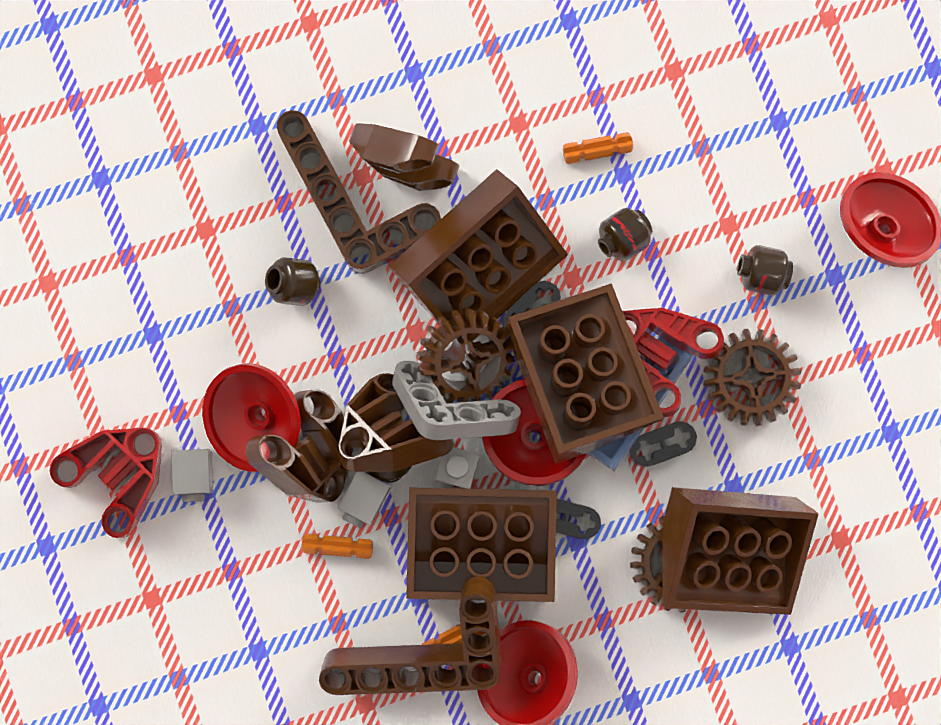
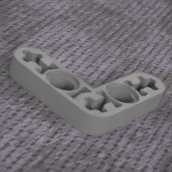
M401 361L396 365L392 380L393 387L417 431L425 438L447 440L507 435L516 431L521 414L520 408L516 404L507 400L446 404L438 388L432 382L431 376H422L418 372L420 363ZM416 398L425 399V400H427V401H421V400H418V399H416ZM463 418H469V419H472V420H474V421H468V420H465V419H463Z

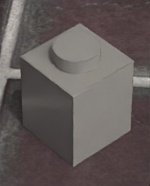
M453 447L447 455L441 457L435 482L462 489H471L480 454Z
M171 450L173 495H182L183 502L205 501L204 494H213L212 450Z
M356 472L338 506L339 510L345 512L342 519L360 529L364 522L372 526L391 486L364 472Z

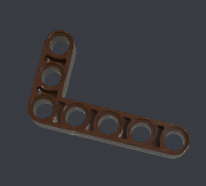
M290 110L284 112L279 117L277 131L344 260L352 271L364 274L403 254L428 231L420 230L415 225V220L420 214H430L435 219V224L441 219L440 213L435 206L421 203L367 231L306 116L299 111ZM291 122H299L304 126L302 133L297 137H289L285 134V128ZM315 153L319 155L321 159L318 166L312 169L303 167L301 160L306 154ZM332 184L337 188L336 196L328 201L320 199L318 197L320 187ZM340 216H350L354 220L351 230L339 232L335 229V221ZM397 230L403 235L400 245L389 247L384 244L383 237L388 231ZM358 247H366L371 251L370 259L364 264H357L351 259L353 250Z
M484 577L470 578L463 585L459 604L462 643L332 649L326 654L320 671L319 683L321 688L332 695L467 691L492 688L499 678L502 657L494 585ZM478 597L485 602L475 603L470 598ZM474 631H483L488 635L479 636ZM477 664H487L490 668H481ZM449 665L454 669L447 670L442 668L441 666ZM404 667H413L416 671H409ZM368 668H376L380 672H372ZM332 669H338L342 671L343 674L335 673L332 671Z

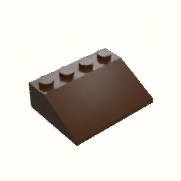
M496 169L391 263L389 267L430 316L441 326L438 320L439 316H443L449 321L451 320L452 310H457L463 316L466 308L472 309L475 315L481 310L485 311L489 318L495 317L498 319L568 254L518 185ZM468 333L467 337L473 342L480 334Z
M612 283L508 317L506 329L509 333L508 338L514 347L513 352L555 464L589 453L664 419Z
M409 487L406 599L460 600L463 585L467 580L473 577H484L494 585L496 601L555 602L557 491ZM478 597L470 598V600H483Z
M672 487L663 520V606L670 609L791 615L819 513L797 497Z

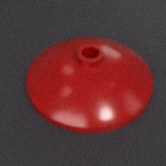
M868 173L856 178L843 193L840 202V217L843 227L852 242L870 258L888 266L909 268L925 263L938 250L941 244V216L930 197L911 181L890 173Z
M243 363L223 370L209 384L202 406L204 429L215 451L227 463L244 471L258 472L248 462L246 457L247 443L254 436L277 435L295 448L301 428L299 407L290 387L274 371L258 364ZM262 408L264 409V411H265V413H266V417H264L263 414H262V411H261ZM263 442L261 444V452L265 459L268 460L270 449Z
M524 379L507 385L493 397L492 400L510 401L516 404L521 411L515 432L507 435L482 437L485 452L493 466L500 473L520 484L545 486L565 479L581 465L586 454L555 464ZM533 432L538 433L541 441L532 443L529 441L528 435Z
M533 620L511 623L499 630L502 657L498 681L490 689L477 690L480 702L487 714L499 725H551L563 715L575 694L578 668L574 651L564 635L548 624ZM487 664L477 665L481 668H490ZM540 673L541 681L536 685L535 677Z

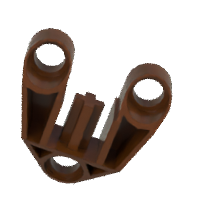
M356 123L349 139L350 144L360 157L384 178L418 191L441 189L452 185L460 167L453 160L436 154L439 144L417 134L376 124Z
M382 373L369 379L347 404L339 441L340 462L344 468L354 472H394L447 455L453 449L454 439L431 440L425 438L417 431L411 419L404 422L399 412L405 409L397 392L389 391L395 390L392 384L394 374ZM352 448L364 449L363 452L354 457L346 455Z
M317 389L299 391L294 396L300 412L301 433L305 438L302 441H298L294 448L277 435L254 436L247 443L246 457L248 462L286 495L316 503L334 502L343 491L348 472L342 466L339 454V441L344 417L335 401L326 392ZM307 397L312 400L314 405L312 414L305 405ZM263 442L270 449L268 460L265 459L261 452V444ZM353 448L350 449V450L346 453V455H348L349 457H351V456H352V452H353ZM327 483H328L329 488H328V492H327V494H326V488H327Z

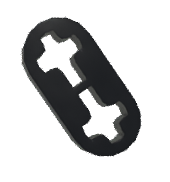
M541 281L533 285L507 310L503 317L502 326L506 328L508 317L513 314L516 315L533 309L531 306L538 299L536 291L539 289L544 293L548 290L552 291V303L559 301L561 295L557 286L548 281Z
M681 421L640 435L629 450L630 457L635 464L642 467L659 464L691 451L696 445L697 434L693 426ZM679 428L681 433L688 432L690 437L685 441V448H681L679 444L666 446L664 440L672 438L675 435L674 429ZM645 440L647 445L659 442L662 449L651 453L652 460L647 461L645 456L638 457L636 450L641 448V441Z
M557 499L556 512L565 514L564 521L556 519V533L578 539H589L599 532L601 519L594 509ZM584 512L589 513V520L595 522L594 528H588L585 533L579 532V525L568 522L570 516L581 518Z

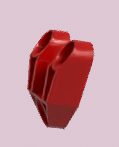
M662 307L623 311L625 319L632 321L636 325V332L632 337L638 352L664 370L672 365L677 352L651 335L652 332L682 352L684 350L701 359H711L717 356L724 346L722 330L717 324ZM705 332H713L717 336L718 342L711 349H703L697 344V337ZM642 360L654 394L656 395L663 390H670L675 395V401L670 407H660L664 418L674 415L681 406L679 388L662 376L660 371Z
M143 427L100 431L62 452L50 464L49 472L54 483L61 487L72 488L79 485L92 471H96L119 447L122 451L97 475L112 491L137 465L141 468L115 495L116 498L102 515L101 523L104 531L114 538H125L133 533L159 484L162 451L161 438L155 431ZM142 434L152 436L155 443L152 452L146 455L139 454L135 449V440ZM65 461L75 463L78 470L77 476L70 482H64L58 475V468ZM118 511L126 513L129 517V526L120 533L113 531L109 524L112 514Z

